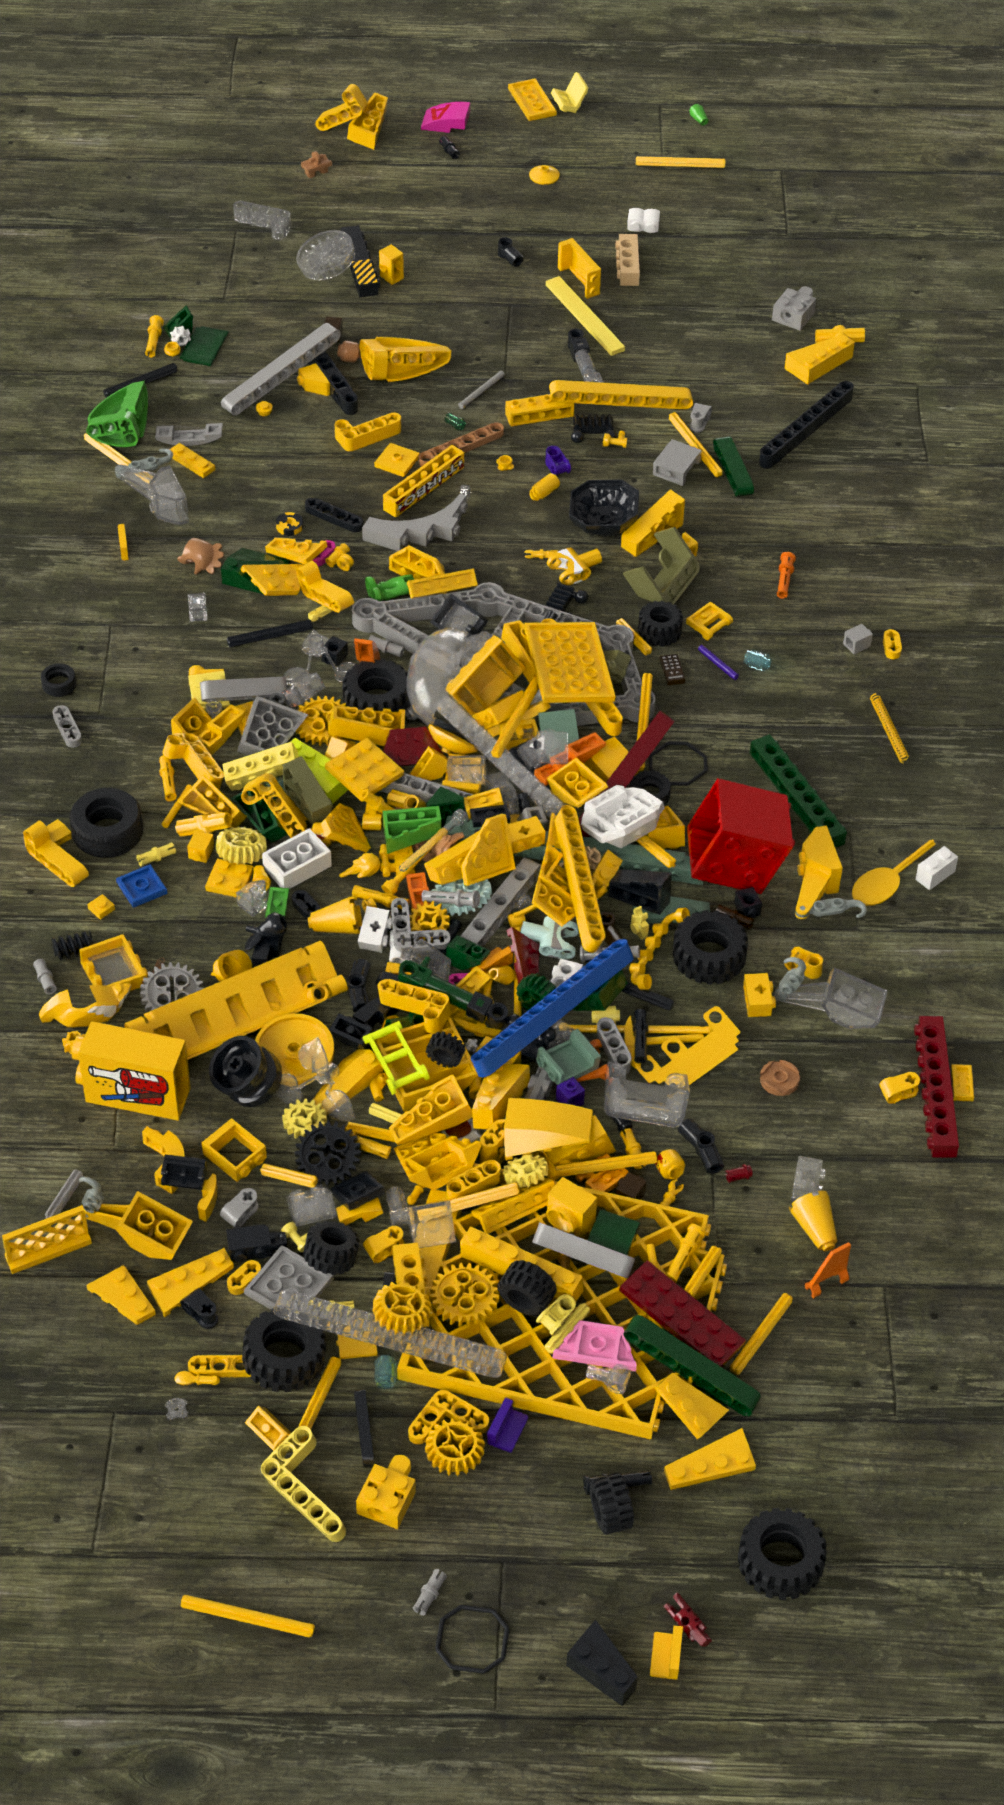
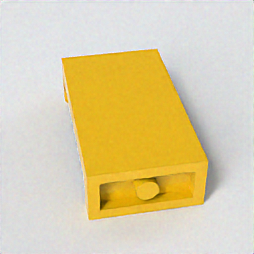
M573 238L559 242L558 269L560 271L570 269L585 286L586 299L600 295L601 268Z

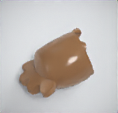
M191 538L186 544L182 556H179L177 559L182 564L194 562V574H198L201 570H207L208 573L214 574L215 568L222 567V563L219 560L223 559L224 553L220 552L222 549L220 543L212 545L205 540Z

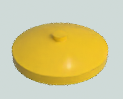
M287 1014L279 1016L264 1025L255 1039L259 1046H263L279 1059L282 1066V1079L280 1083L282 1085L297 1086L310 1083L322 1076L333 1061L334 1041L331 1032L321 1021L309 1015Z

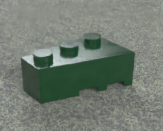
M252 791L246 792L249 796H255V793ZM242 792L230 798L259 832L272 843L288 835L264 799L248 805L241 799Z

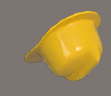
M241 950L224 953L214 962L211 976H215L221 982L251 969L252 962L249 956Z

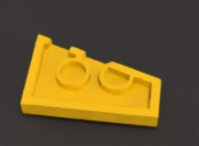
M124 1265L87 1284V1290L99 1295L101 1300L113 1305L118 1309V1312L137 1325L156 1315L155 1309Z
M674 1373L669 1374L655 1387L656 1391L696 1439L701 1438L729 1411V1409Z

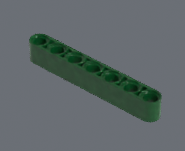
M634 1315L623 1333L627 1341L688 1380L689 1377H692L693 1384L743 1416H751L761 1399V1395L756 1389L641 1315Z

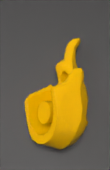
M364 853L360 858L353 860V866L340 873L339 877L343 878L359 873L357 875L358 878L371 877L379 870L380 860L373 853Z

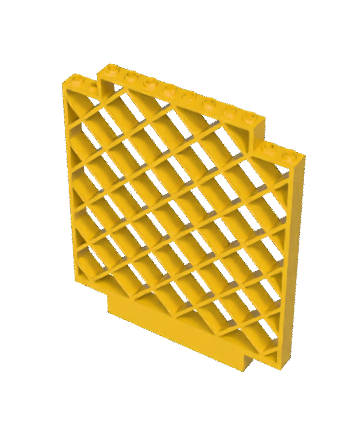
M501 1169L499 1184L506 1185L507 1183L503 1175L504 1169ZM581 1187L596 1196L597 1206L605 1208L607 1212L632 1220L642 1217L656 1220L661 1229L643 1238H640L637 1234L628 1254L630 1257L639 1255L644 1263L648 1260L646 1249L648 1244H654L656 1247L670 1240L679 1251L680 1241L683 1238L680 1234L688 1231L687 1228L690 1224L702 1227L706 1232L705 1236L709 1237L711 1224H708L709 1215ZM431 1189L425 1206L447 1201L446 1192ZM462 1210L420 1220L413 1243H418L419 1251L423 1250L424 1263H421L422 1269L426 1268L427 1281H424V1286H429V1293L433 1279L437 1280L438 1273L443 1275L444 1268L450 1271L452 1264L459 1268L460 1263L464 1267L468 1263H474L461 1257V1254L446 1260L453 1236H457L459 1241H461L470 1226L476 1227L481 1224L480 1220L473 1217L472 1213L460 1218ZM535 1211L527 1215L530 1221L509 1231L505 1226L496 1230L495 1232L498 1235L496 1238L520 1248L516 1242L535 1234L539 1222L551 1226L546 1217V1213L539 1215ZM593 1226L582 1237L583 1239L588 1240ZM704 1238L700 1239L697 1251L690 1255L684 1269L690 1267L695 1273L708 1253V1251H705L707 1241H704ZM546 1248L534 1255L550 1262L557 1259L561 1264L562 1255L564 1254ZM721 1254L713 1267L717 1269L715 1277L713 1278L708 1274L693 1297L698 1300L710 1294L707 1309L711 1312L717 1309L718 1299L715 1297L716 1293H721L723 1281H720V1277L725 1276L727 1264L724 1263L725 1255ZM570 1259L569 1270L583 1276L582 1296L587 1301L585 1304L590 1308V1312L585 1318L596 1314L602 1324L620 1326L625 1331L633 1317L616 1324L605 1308L627 1298L619 1291L620 1286L627 1278L609 1272L618 1287L597 1297L586 1281L606 1270L590 1264L577 1269ZM673 1260L661 1266L657 1261L658 1269L666 1274ZM479 1265V1270H480V1271H482L483 1269L486 1268V1267H483V1266ZM486 1268L487 1275L493 1274V1280H497L498 1285L503 1275L497 1272L494 1273ZM500 1292L499 1299L504 1306L494 1310L492 1316L486 1315L485 1322L478 1319V1325L472 1321L470 1322V1327H467L465 1324L449 1333L436 1315V1309H432L433 1317L429 1318V1323L438 1338L418 1348L423 1327L421 1331L415 1329L413 1334L407 1331L405 1335L402 1332H398L395 1335L394 1330L389 1331L390 1339L406 1342L397 1367L398 1380L502 1404L506 1397L513 1400V1407L650 1440L652 1439L653 1432H658L660 1419H657L658 1413L662 1414L664 1405L667 1404L655 1389L665 1378L656 1381L645 1366L646 1363L655 1358L644 1351L636 1353L630 1343L631 1354L637 1364L636 1373L646 1385V1388L624 1398L613 1383V1380L630 1371L610 1367L604 1369L602 1366L591 1364L587 1365L594 1375L571 1386L560 1368L572 1363V1361L553 1359L541 1342L542 1339L551 1335L549 1334L550 1331L543 1324L532 1329L523 1314L507 1304L500 1296ZM554 1298L552 1299L548 1307L555 1301ZM628 1299L637 1311V1315L645 1317L662 1328L657 1321ZM512 1317L523 1334L500 1345L489 1328ZM476 1334H480L490 1350L466 1361L456 1344ZM531 1345L542 1362L518 1373L508 1356ZM447 1349L457 1364L456 1367L439 1374L429 1371L423 1360ZM499 1362L509 1379L495 1386L482 1384L475 1373ZM676 1372L674 1373L675 1375H677L678 1377H680L681 1379H683L684 1381L693 1386L691 1380L692 1377H689L687 1380L680 1374ZM551 1374L561 1389L560 1392L545 1399L534 1396L527 1385ZM602 1386L614 1402V1404L600 1411L587 1409L579 1397ZM655 1398L650 1423L640 1421L632 1409Z

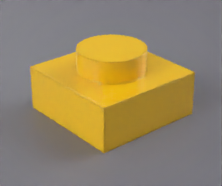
M103 894L87 904L88 909L100 920L115 910V905Z

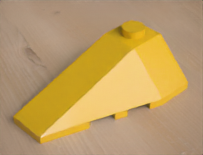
M453 1074L435 1083L427 1095L423 1098L420 1097L416 1101L417 1104L410 1111L402 1114L389 1127L397 1145L455 1127L473 1117L472 1109Z

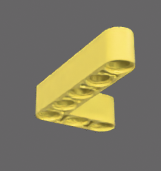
M300 1426L262 1463L261 1472L268 1483L329 1540L339 1542L346 1536V1527L340 1518L291 1473L312 1452L317 1443L310 1428ZM304 1436H309L307 1441L300 1442ZM293 1452L290 1458L285 1459L287 1453ZM278 1468L275 1474L269 1475L270 1470ZM293 1482L289 1489H284L285 1484ZM302 1497H308L306 1502L299 1503ZM323 1511L322 1516L314 1518L316 1512ZM339 1525L335 1532H329L332 1526Z

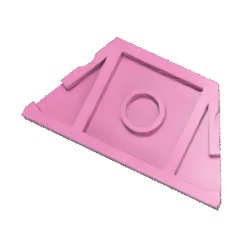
M580 1320L574 1326V1330L564 1338L561 1346L553 1351V1359L635 1372L637 1367L636 1361H634L631 1354L630 1345L623 1335L624 1329L620 1326Z

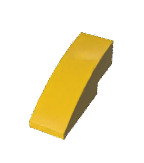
M231 704L208 722V729L200 734L198 738L211 756L232 735L245 716V711Z

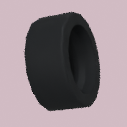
M62 663L46 667L41 673V683L44 692L54 697L66 696L73 692L76 687V677L73 668ZM57 676L68 678L66 682L61 684L49 682L50 679Z

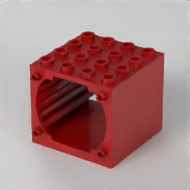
M717 778L687 826L691 878L740 890L754 887L757 894H762L795 845V839H792L789 813L791 803H788V796Z

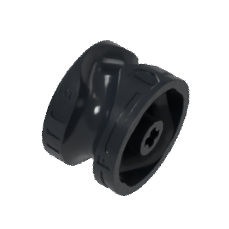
M236 1036L225 1041L215 1051L209 1065V1077L214 1087L223 1094L230 1096L239 1105L251 1108L264 1104L275 1094L281 1083L282 1066L274 1054L263 1046H259L252 1038Z

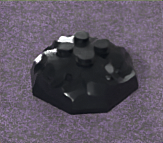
M587 480L571 491L569 518L575 526L581 528L590 536H617L637 521L639 490L624 480Z

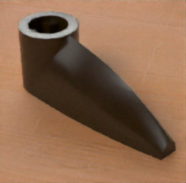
M602 912L601 918L605 931L604 941L610 946L615 941L623 939V937L615 927V916L610 912Z

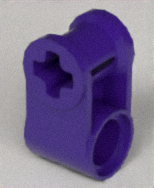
M549 446L546 449L545 464L551 473L556 476L565 472L570 473V462L560 448Z

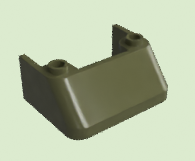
M676 527L654 533V536L663 548L659 553V561L663 569L654 580L644 566L623 572L624 577L638 597L650 602H661L662 600L664 602H671L674 605L699 573V562Z

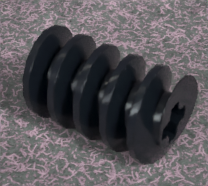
M90 929L89 935L83 930L81 937L77 932H74L73 939L70 934H66V940L59 936L58 942L54 937L51 938L55 957L58 956L60 961L63 960L64 954L68 959H70L72 952L75 957H78L81 948L93 945Z

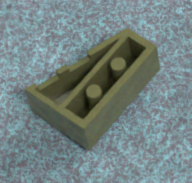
M298 757L283 764V789L312 825L315 822L323 821L332 812L333 804L330 798L326 796L303 757Z

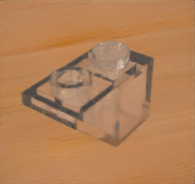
M264 880L250 882L236 892L237 905L252 917L261 913L267 907Z

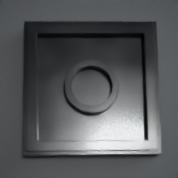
M367 1171L330 1188L331 1194L349 1211L386 1193L385 1187Z

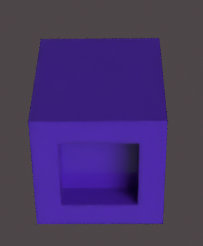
M574 1077L557 1085L556 1101L558 1103L579 1107L584 1105L585 1090Z

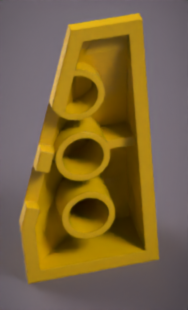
M357 1049L339 1063L313 1098L315 1105L322 1104V1109L326 1110V1116L367 1088L375 1076L383 1073V1068L375 1053L370 1049Z

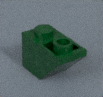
M457 935L447 945L445 963L463 971L480 965L488 957L490 950Z

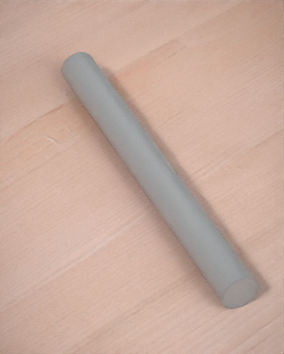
M499 371L461 401L458 406L461 409L466 407L504 377L505 373Z

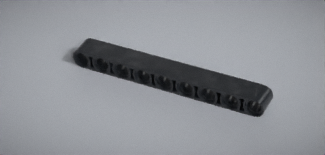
M850 381L840 382L760 449L759 465L764 469L772 468L851 402L854 388L853 383Z

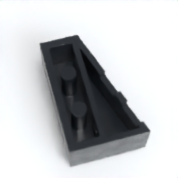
M620 869L609 881V897L636 907L642 906V909L660 915L670 903L672 873Z
M594 1620L567 1653L566 1666L623 1706L635 1692L638 1677L598 1622Z

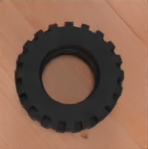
M382 658L375 660V663L361 661L360 664L352 666L343 678V703H346L347 707H357L358 710L373 708L374 711H383L384 708L391 709V712H398L399 709L407 710L410 706L411 678L408 672L399 664L396 665L394 661H386V659ZM373 689H382L388 691L387 693L380 695L366 693L367 691Z
M709 910L702 911V913L696 912L692 914V917L687 916L677 926L673 942V961L682 974L685 973V976L690 980L693 978L697 983L706 982L708 985H712L715 982L721 984L724 983V980L729 981L733 979L744 968L748 936L745 933L744 927L741 924L739 925L735 918L731 919L730 915L726 913L723 915L719 911L709 912ZM712 942L721 945L725 950L709 953L698 949L696 945Z
M284 1307V1309L280 1310L273 1308L271 1312L264 1311L260 1313L259 1318L255 1317L251 1321V1325H248L245 1330L242 1361L245 1365L244 1369L248 1375H251V1379L255 1383L260 1382V1386L265 1389L269 1387L275 1392L284 1390V1393L291 1392L292 1389H296V1391L303 1389L305 1384L309 1386L314 1382V1378L319 1377L321 1369L324 1367L326 1353L325 1332L321 1329V1325L317 1320L313 1321V1317L308 1313L306 1315L303 1314L302 1310H290V1307ZM285 1341L297 1345L303 1352L294 1357L281 1358L269 1353L266 1347L275 1342Z
M772 1508V1512L765 1510L760 1512L759 1518L754 1516L750 1519L749 1524L743 1529L738 1552L739 1569L741 1574L745 1575V1581L748 1585L751 1586L753 1584L754 1590L759 1594L764 1592L766 1597L772 1599L773 1596L779 1597V1600H786V1597L796 1599L799 1598L800 1593L806 1595L810 1592L811 1587L815 1588L819 1583V1578L822 1577L827 1555L826 1539L822 1537L823 1532L820 1527L815 1528L816 1522L811 1518L806 1519L804 1513L800 1511L794 1513L789 1508H786L785 1511H780V1508ZM772 1542H787L801 1552L803 1559L792 1566H780L770 1562L763 1555L761 1549Z

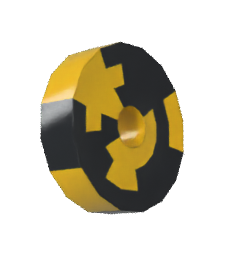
M283 513L276 519V529L283 535H296L303 529V519L296 513Z

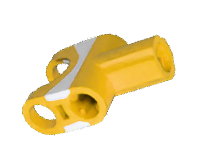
M570 547L551 555L547 560V565L552 570H566L560 575L559 580L564 585H572L589 578L591 575L589 567L602 563V556L598 549L578 555Z

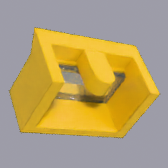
M535 718L520 721L503 753L529 739L539 738ZM507 722L499 723V737L503 729L505 728Z

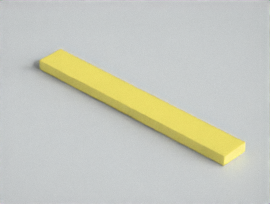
M560 276L546 281V286L611 356L625 351V346Z

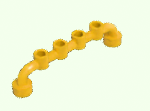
M677 908L675 912L666 916L661 923H655L652 928L654 936L646 937L645 946L647 948L646 950H640L639 962L630 964L631 982L637 985L640 990L651 988L652 978L649 974H644L646 971L645 966L648 961H652L655 948L660 947L661 938L668 933L669 924L674 920L681 923L683 919L690 916L688 908Z

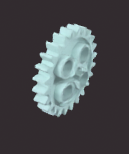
M463 879L444 885H435L436 889H432V891L456 892L458 890H463L464 892L478 891L480 894L478 908H482L481 904H487V900L491 899L490 895H492V888L488 879L469 886L464 885ZM434 903L435 906L441 904L442 909H446L447 914L450 913L451 916L455 913H458V916H460L462 912L468 914L470 910L476 911L472 906L463 905V907H458L455 904Z

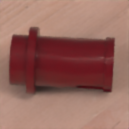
M743 1164L742 1167L725 1170L728 1183L741 1179L749 1180V1177H753L750 1165Z

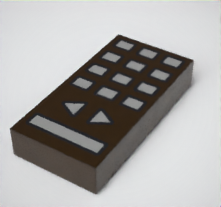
M678 654L660 656V663L667 686L684 684L685 676Z

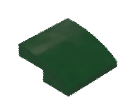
M600 1210L588 1241L628 1255L641 1223Z

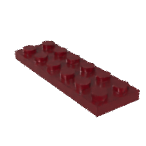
M648 1260L619 1288L622 1294L677 1339L720 1367H723L745 1345L746 1340Z

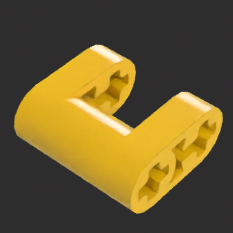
M504 1119L495 1121L480 1137L482 1144L480 1148V1164L487 1160H495L501 1164L505 1160V1149L501 1148L505 1147L504 1130H502L505 1125Z

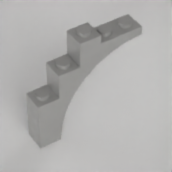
M459 494L447 507L423 518L391 521L369 517L362 527L363 541L396 551L406 546L408 541L425 547L434 537L452 542L454 537L458 536L460 532L459 521L461 515L466 512L468 507L466 495Z

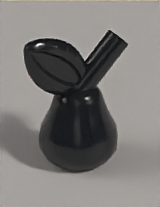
M273 912L265 918L259 927L247 925L246 931L253 934L247 939L245 950L249 951L257 946L262 937H281L285 935L287 923L284 917L278 912Z

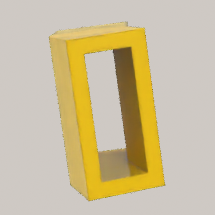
M57 819L46 826L50 839L58 846L72 839V832L60 820Z

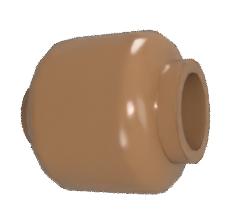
M343 341L338 346L337 356L343 362L356 363L358 358H361L359 344L352 341Z

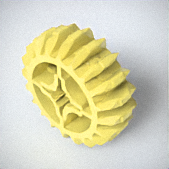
M237 826V828L224 829V831L219 832L216 839V853L219 854V857L223 858L224 861H229V863H237V865L239 863L245 865V863L252 864L253 861L258 862L259 859H262V853L267 850L266 838L259 833V830H253V828Z

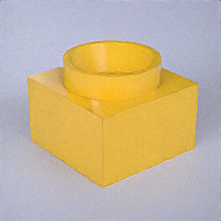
M562 1177L548 1193L546 1217L554 1228L570 1234L573 1233L582 1238L596 1220L597 1197Z

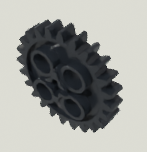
M329 1120L326 1126H323L320 1121L318 1128L312 1124L311 1132L305 1129L306 1137L299 1136L302 1143H296V1148L299 1151L294 1152L296 1157H300L295 1160L296 1165H300L298 1167L299 1172L305 1171L304 1173L316 1176L318 1186H321L322 1182H325L327 1187H329L330 1182L337 1185V1180L340 1179L344 1182L345 1176L352 1178L350 1171L357 1172V1167L354 1164H360V1159L357 1157L362 1156L361 1151L358 1150L361 1148L360 1143H355L358 1138L357 1135L352 1136V1129L346 1131L345 1124L339 1128L338 1121L331 1126ZM321 1138L326 1139L323 1145L316 1144L317 1140ZM338 1144H346V1147L344 1149H336V1146ZM331 1151L332 1154H328V1156L325 1157V1154ZM313 1158H320V1162L318 1164L310 1163V1161ZM332 1163H340L337 1169L330 1168Z

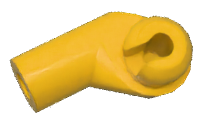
M379 1073L369 1085L375 1102H380L384 1099L381 1090L386 1085V1080H388L385 1073Z

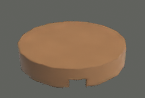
M780 1060L779 1062L770 1061L761 1070L760 1083L768 1093L777 1096L789 1095L796 1091L799 1086V1071L792 1063L785 1060Z

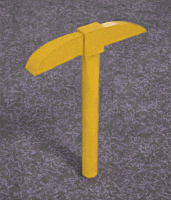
M492 979L491 982L488 983L483 989V995L489 998L493 982ZM452 1018L456 1024L474 1033L476 1036H488L493 1039L503 1031L486 1027V1019L484 1023L478 1021L474 1024Z
M629 1016L625 1024L623 1040L631 1054V1065L635 1068V1036L633 1035L631 1016ZM703 1034L673 1035L677 1036L682 1043L698 1042L704 1038ZM672 1036L647 1037V1045L662 1044Z

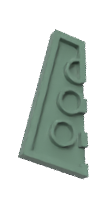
M671 896L670 903L660 915L642 909V912L648 913L647 923H661L666 916L675 912L677 908H688L690 917H692V914L696 912L702 913V911L706 910L710 912V905L708 902Z

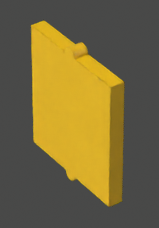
M374 1323L337 1327L338 1340L336 1345L339 1346L340 1359L378 1356L376 1345L378 1337L375 1335Z

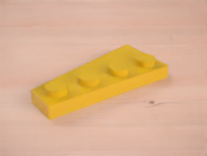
M225 1248L152 1278L147 1281V1286L163 1316L166 1317L175 1307H180V1300L195 1289L200 1288L203 1291V1287L209 1283H214L234 1268L233 1262Z
M743 1428L666 1465L664 1472L670 1490L753 1471L756 1469V1464Z

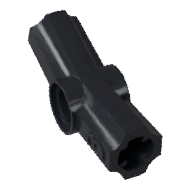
M359 958L354 961L350 976L347 978V993L350 997L353 1012H357L361 1007L369 1003L365 985L371 964L366 959Z
M687 1118L678 1127V1132L695 1147L696 1154L700 1156L706 1172L711 1173V1175L718 1173L724 1168V1164L715 1145V1136L711 1132L704 1131L692 1119Z

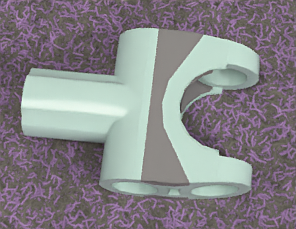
M549 916L544 918L543 925L523 921L520 932L531 940L540 942L539 952L542 955L557 959H571L575 956V947L562 939L578 935L579 929L575 922L569 921L561 927Z

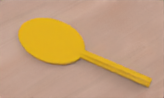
M929 840L893 869L882 867L863 874L853 886V899L862 901L866 906L877 905L888 900L899 887V873L936 845L934 840Z

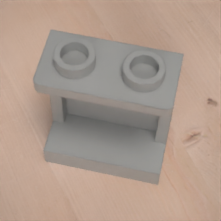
M671 439L654 461L653 475L683 486L686 482V474L695 463L699 464L701 462L702 450Z

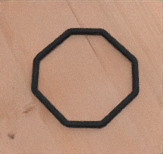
M668 741L649 755V770L654 772L657 771L652 768V757L668 745H687L704 758V770L688 782L669 781L671 785H690L708 771L707 756L689 742Z
M459 1605L440 1619L435 1649L446 1665L452 1670L487 1673L505 1659L509 1626L494 1609ZM461 1609L492 1613L505 1629L501 1657L484 1669L452 1665L440 1650L444 1621Z

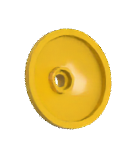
M429 724V732L434 741L442 746L441 751L447 754L453 752L460 755L474 754L478 751V748L468 741L436 725Z

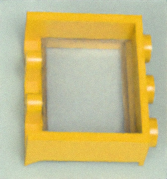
M123 934L80 949V963L92 985L113 987L117 984L130 983V991L141 988V984H144L143 978H148L146 968H142L138 954H134L131 942L127 941Z

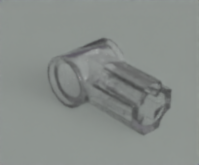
M398 1186L390 1188L386 1191V1200L389 1207L391 1226L413 1225L410 1206H407L403 1189Z

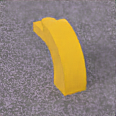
M148 1126L142 1131L143 1143L163 1156L166 1154L185 1157L182 1143L171 1131L168 1130L162 1135L158 1130H153ZM161 1165L154 1173L156 1185L173 1194L178 1187L161 1185Z

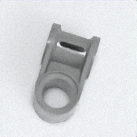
M694 404L690 415L692 419L690 430L692 432L699 433L704 430L711 417L712 406Z
M251 1188L241 1190L237 1196L222 1208L220 1216L235 1228L243 1226L246 1220L258 1210L256 1191Z

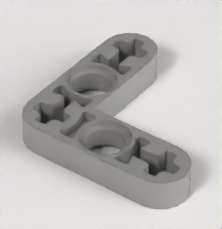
M396 898L392 901L391 916L394 947L396 950L412 952L447 948V945L450 943L448 931L442 929L411 931L408 902L403 898ZM397 905H401L402 915H398ZM404 921L407 926L401 929L396 926V923ZM425 937L428 942L421 945L417 942V939ZM439 937H443L444 942H440ZM411 938H414V945H411ZM401 939H404L405 945H401Z

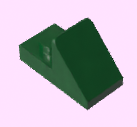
M187 305L163 326L170 338H172L170 332H173L175 327L184 326V329H189L190 334H192L193 315Z

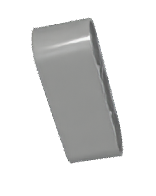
M608 1017L601 1018L597 1023V1037L600 1039L614 1071L617 1074L625 1075L631 1070V1054L614 1021ZM607 1028V1029H610V1030H609V1031H603L602 1029ZM615 1044L618 1045V1047L613 1048L611 1047V1045ZM619 1061H625V1062H627V1063H625V1064H620V1063H618V1062H619Z

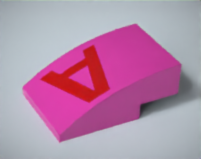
M449 102L427 109L421 130L450 133L452 128L465 130L470 114V102Z

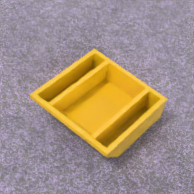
M494 635L486 641L479 652L474 654L472 660L460 670V673L448 683L445 690L472 716L495 703L525 671L526 667L507 645Z
M449 1017L442 1030L439 1031L440 1034L441 1032H445L446 1035L451 1033L452 1037L457 1036V1040H462L451 1017ZM424 1022L400 1029L419 1066L424 1064L430 1077L428 1080H425L424 1077L396 1089L395 1095L403 1112L411 1110L417 1104L416 1101L420 1097L423 1098L431 1091L430 1088L435 1083L452 1074L462 1092L478 1077L466 1047L464 1048L465 1052L459 1065L449 1068L447 1065L445 1068L443 1064L437 1065L436 1061H431L432 1057L428 1058L426 1047L432 1035L436 1033L427 1032ZM395 1032L374 1040L382 1057L403 1048ZM408 1055L387 1064L395 1081L416 1072Z

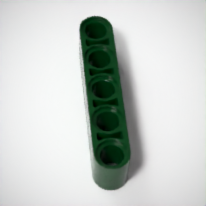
M732 437L714 438V451L735 496L752 495L754 493L753 482Z

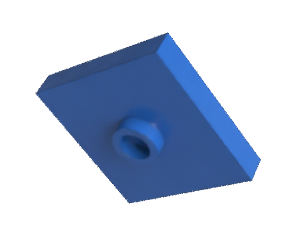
M151 864L116 878V883L133 908L168 894L167 888Z

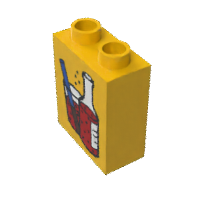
M93 1021L90 1022L85 1036H76L72 1046V1059L79 1060L76 1071V1083L83 1085L86 1102L179 1121L191 1090L185 1040Z

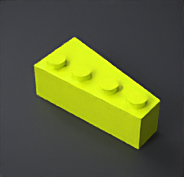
M297 738L291 741L297 749L299 757H303L326 796L332 801V804L348 791L341 782L325 769V763L331 759Z

